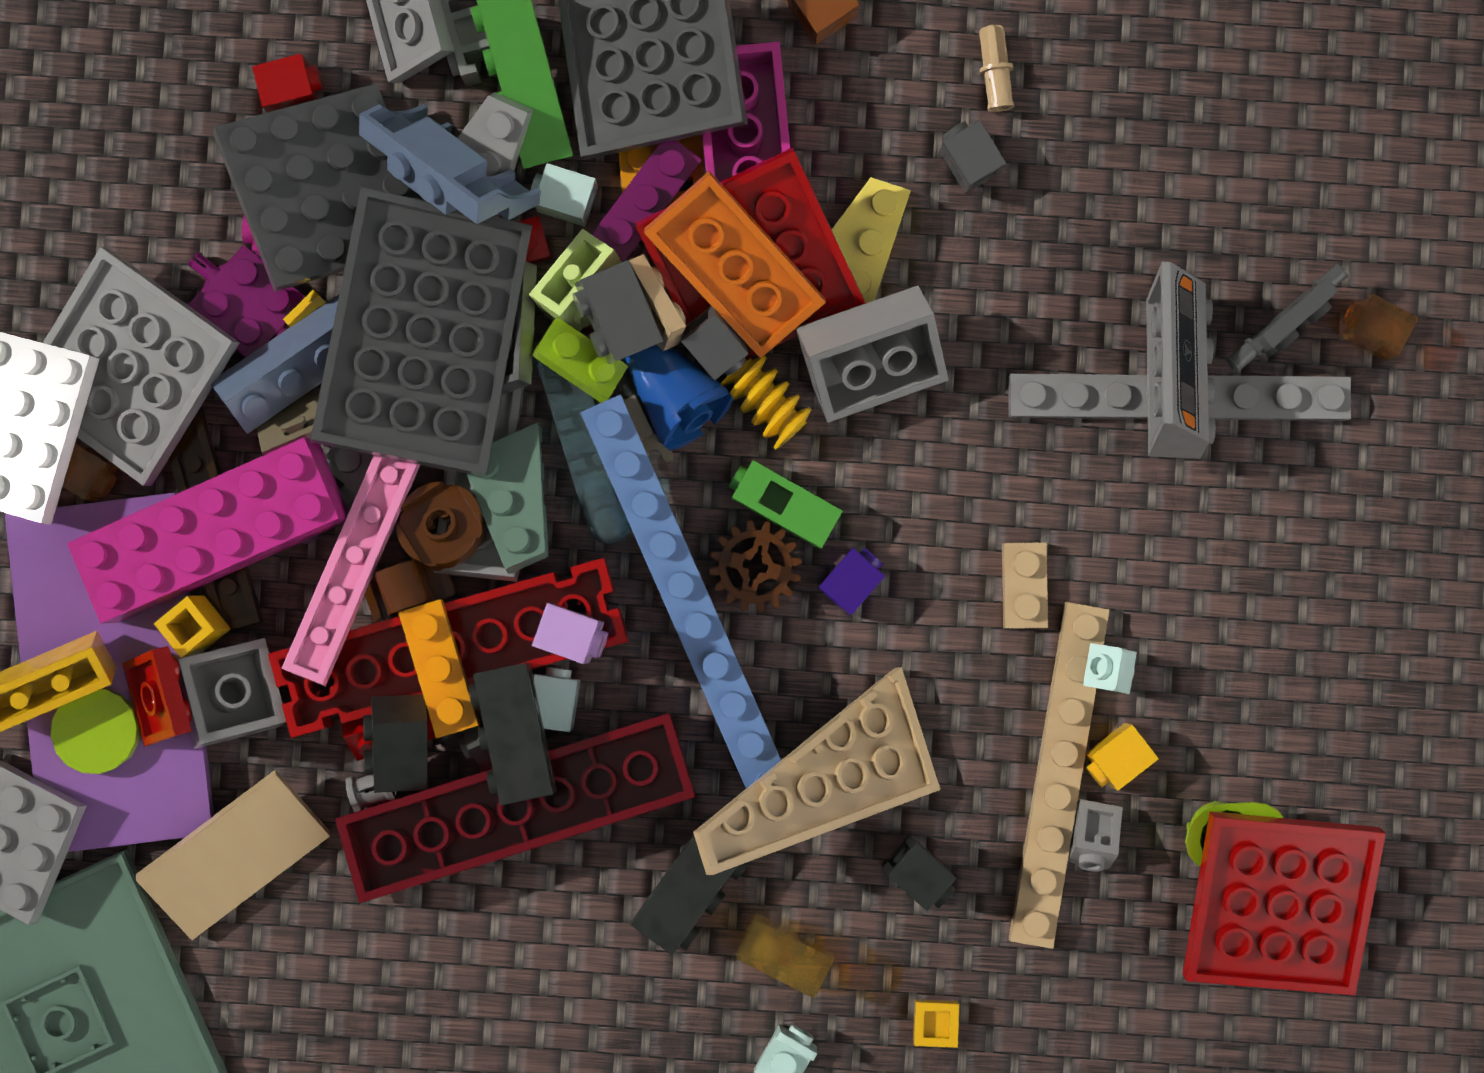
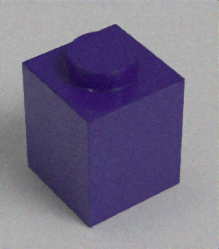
M852 548L818 586V589L850 616L885 577L879 571L883 564L867 549L863 548L858 553Z

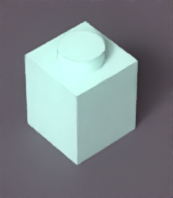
M546 163L543 174L537 173L531 187V190L538 188L541 191L540 203L535 206L537 212L586 227L598 190L596 179Z
M546 667L545 674H534V684L544 729L571 732L574 729L581 680L571 678L572 670Z

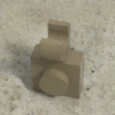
M633 395L625 399V405L648 457L653 451L658 450L665 462L672 461V451L659 442L639 396Z

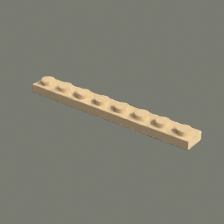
M1065 602L1009 933V940L1011 942L1051 949L1054 947L1096 688L1083 686L1090 643L1104 645L1110 609Z

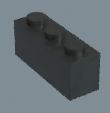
M522 663L473 674L475 683L469 684V695L473 709L481 710L484 727L478 728V738L482 753H489L493 770L487 771V782L491 796H498L500 805H505L557 792L531 664Z
M707 815L702 824H704L711 817ZM693 835L634 916L630 925L672 956L678 947L686 951L700 932V929L695 926L704 911L710 916L714 913L726 895L720 890L730 876L737 880L749 862L714 875H706Z

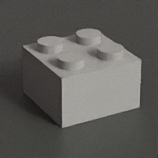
M265 638L177 660L181 671V677L178 682L182 697L188 701L192 711V721L190 723L192 731L190 735L194 749L278 728L286 723L282 708L283 703L269 661V651Z

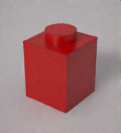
M301 53L252 66L261 104L267 113L319 99L317 91L323 90L317 66H310Z

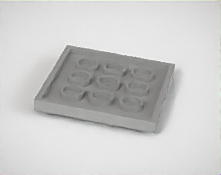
M100 247L43 343L99 358L77 437L141 485L152 486L211 391V384L220 376L240 342L112 250Z

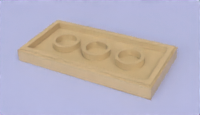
M275 769L136 874V881L183 932L193 940L329 838L330 831Z

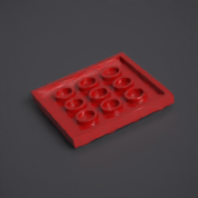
M793 147L720 182L825 298L826 303L798 327L866 304ZM662 209L637 221L636 229L656 268L659 270L673 302H676L681 307L685 316V325H687L711 305L644 234V228L665 210ZM794 329L776 346L797 337L798 334L796 329ZM747 345L748 355L745 356L746 360L757 355Z
M1210 811L1182 973L1186 981L1355 996L1386 833L1380 827Z

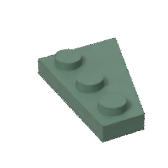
M538 422L492 442L485 477L466 474L503 566L508 574L549 557L547 517L543 490L544 464L541 454L542 428Z

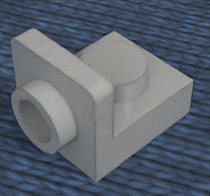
M1080 799L1076 809L1073 846L1069 851L1068 862L1079 864L1078 866L1086 871L1098 872L1110 869L1119 854L1123 807Z

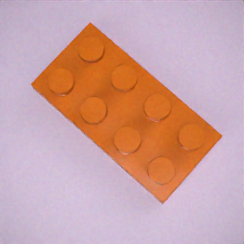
M710 171L644 228V234L760 358L826 303L823 295Z

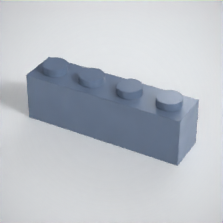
M339 294L222 373L211 384L247 434L322 383Z

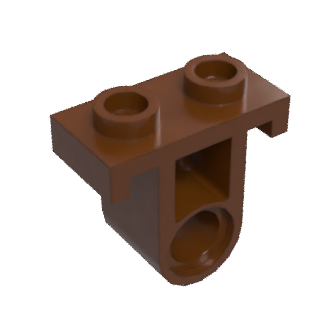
M416 560L403 562L374 573L375 579L370 581L365 593L374 623L397 617L400 611L458 595L451 575L434 573L427 566L417 563Z

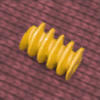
M764 355L762 358L758 357L753 360L750 358L736 372L727 376L721 384L724 387L735 384L730 392L733 400L746 397L740 407L743 413L757 410L751 420L754 426L768 423L763 432L765 439L779 435L774 445V449L777 450L807 424L806 420L812 409L807 407L799 411L795 410V406L800 399L799 394L788 398L783 396L789 383L787 381L777 385L772 383L778 370L776 368L766 372L761 370L767 360V357Z

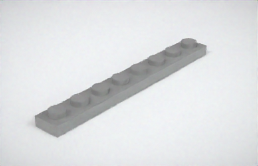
M1010 374L1009 418L1148 419L1147 375ZM1208 375V378H1214L1215 383L1214 399L1212 404H1208L1209 418H1214L1215 420L1347 421L1351 419V377Z

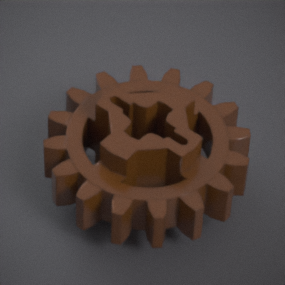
M749 520L747 521V531L741 533L735 525L731 527L733 538L730 541L721 536L718 538V542L724 549L722 553L711 552L710 557L719 561V567L710 569L709 574L721 577L722 581L717 583L714 589L716 592L724 589L728 590L729 594L725 600L728 605L737 598L741 600V611L745 612L750 603H755L758 613H763L764 602L770 601L775 608H778L780 603L777 596L780 593L788 597L793 595L787 584L789 581H800L801 577L792 572V567L800 565L802 561L800 558H791L790 552L797 546L795 542L786 545L782 542L785 530L781 529L773 535L769 533L770 522L766 521L761 530H755L753 521ZM755 538L752 549L743 554L731 552L740 542ZM770 543L780 551L784 567L774 564L767 552ZM761 547L762 564L767 566L768 570L766 573H759L757 578L754 579L752 587H749V570L743 567V563L745 560L752 561L754 555H757L758 548ZM726 567L739 572L743 580L741 592L730 582ZM769 579L780 582L771 592L755 596L757 587L761 583Z

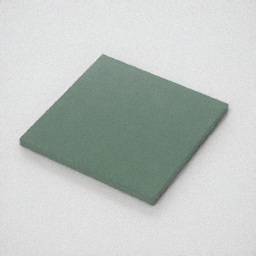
M128 849L55 882L38 923L27 925L0 910V1073H227L150 898L136 881V874L138 872Z

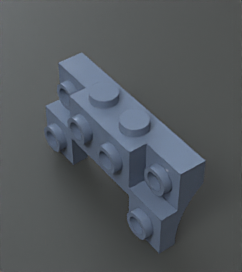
M379 104L359 114V135L388 156L387 171L445 215L459 210L476 224L496 214H500L509 221L540 203L541 191L538 188L529 191L515 181V171L512 169L486 177L487 160L452 135V125L449 122L440 125L427 115L428 107L424 104L405 111L386 109Z

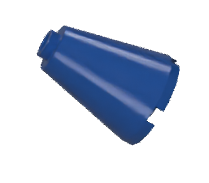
M656 344L622 359L628 365L627 372L659 442L664 447H667L668 450L684 447L697 440L704 434L700 427L709 419L715 425L731 406L733 398L728 389L674 347L662 351Z

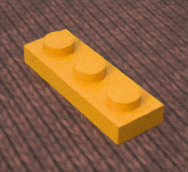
M443 599L398 612L436 739L479 726L480 721L477 711L473 709L471 704L469 685Z

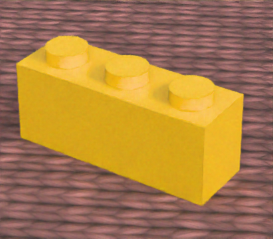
M98 630L0 672V732L112 684L117 667Z

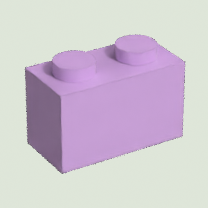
M547 603L532 646L581 664L590 663L592 657L600 658L608 633L602 631L603 621Z

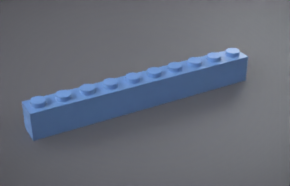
M620 394L580 413L745 787L748 788L780 762L781 758Z

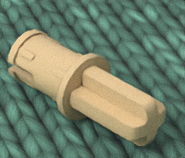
M988 25L981 28L979 32L983 67L979 69V72L985 78L988 111L1002 112L1014 108L1010 71L1013 70V64L1008 63L1003 26Z

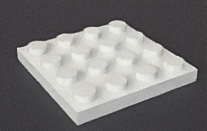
M0 332V511L39 523L52 524L99 358Z

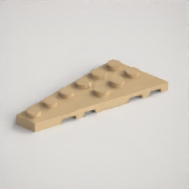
M902 667L891 670L693 832L706 875L720 873L941 790Z

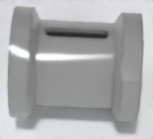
M373 775L358 779L350 776L345 779L347 796L354 812L385 801L399 799L398 792L374 793V791L365 793L366 790L374 788Z

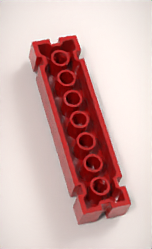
M601 558L570 567L573 578L560 581L558 574L552 572L444 603L468 685L475 683L473 676L475 673L522 663H530L533 670L567 660L565 657L532 646L547 603L569 610L571 609L570 602L573 600H578L577 604L580 606L584 604L587 612L583 615L604 622L602 631L608 633L604 649L630 642L621 609L610 610L606 595L616 593L607 560ZM399 616L349 630L330 675L334 679V685L330 687L329 695H327L328 689L321 690L318 683L282 669L290 648L268 654L276 686H288L292 701L282 704L291 738L334 727L333 715L339 714L341 724L363 718V715H371V697L423 694Z

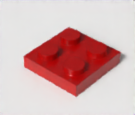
M169 646L150 650L122 663L144 747L192 731L190 727L192 721L191 707L188 701L182 697L178 682L181 677L180 666L177 659L171 656Z

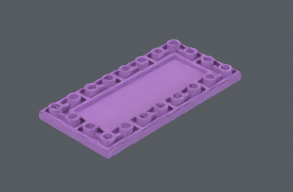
M178 493L56 507L51 525L9 513L5 514L20 663L98 630L117 667L112 684L104 688L112 689L124 695L133 707L122 663L150 650L169 646L171 656H174L177 660L181 659L154 623L186 596H190V592L120 623L100 624L67 545L70 541ZM58 708L27 720L33 777L87 805L68 852L185 838L214 816L207 746L194 749L190 732L145 747L140 734V742L133 756L124 764L102 774L81 773L68 767L55 752L51 740V723Z

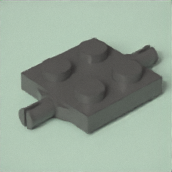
M1335 264L1320 279H1315L1310 289L1303 292L1251 339L1247 338L1244 341L1245 344L1226 359L1229 366L1238 373L1245 365L1263 353L1269 358L1277 351L1281 352L1300 336L1295 330L1297 327L1302 330L1308 324L1316 322L1332 308L1328 300L1338 292L1335 287L1349 277L1346 270L1341 265Z

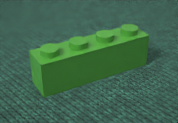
M477 0L478 6L471 7V13L477 33L485 32L490 49L483 50V56L489 76L496 74L498 76L502 91L497 93L534 109L518 159L521 158L523 169L573 156L532 0Z

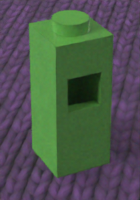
M754 460L748 469L741 465L729 485V488L735 491L732 501L819 550L822 549L843 512L841 509Z

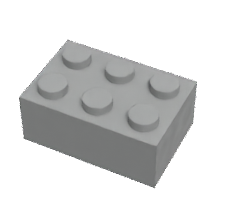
M919 286L796 328L813 391L827 423L949 381L934 313Z

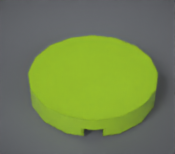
M102 688L58 707L51 723V740L56 754L68 767L81 773L102 774L124 764L133 756L140 742V730L130 701L124 695L112 689Z

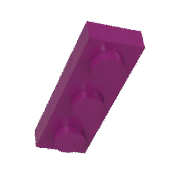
M677 140L659 144L591 235L614 249L622 262L626 261L642 240L636 229V222L665 209L702 160Z

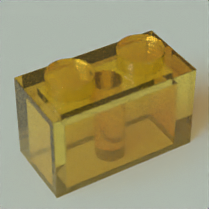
M757 913L737 949L736 958L814 999L834 961L832 951Z

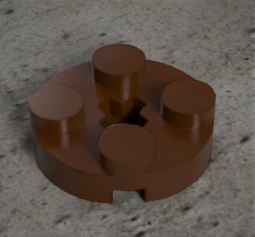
M443 482L425 484L413 491L405 499L401 507L403 512L396 527L398 540L402 548L413 560L427 566L430 570L441 571L462 564L477 551L478 547L486 539L485 519L480 505L467 489L459 485L457 487L454 485H444ZM439 516L443 520L451 518V524L448 526L449 530L442 535L440 533L431 534V530L436 527L433 521Z

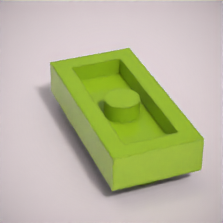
M559 317L552 322L532 354L534 358L600 403L610 398L628 368V365L621 360L608 364L606 357L600 358L597 355L589 338Z

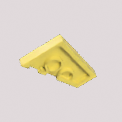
M870 177L832 228L864 297L865 303L875 301L911 192L909 189Z

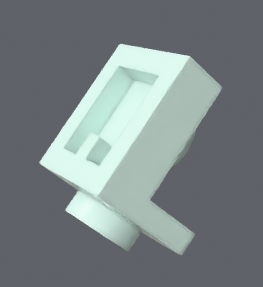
M1090 643L1083 686L1130 694L1137 652L1119 647Z
M779 1024L754 1067V1073H804L810 1060L814 1061L818 1054L817 1046L811 1043L814 1037L796 1025L792 1024L787 1029Z

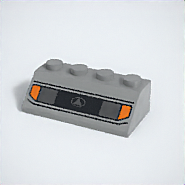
M1161 262L1146 299L1148 456L1200 459L1207 445L1213 444L1216 431L1215 419L1209 418L1208 404H1212L1214 399L1215 383L1214 378H1208L1207 364L1212 363L1214 343L1212 338H1207L1206 325H1210L1212 321L1213 303L1212 300L1206 299V283L1172 262Z

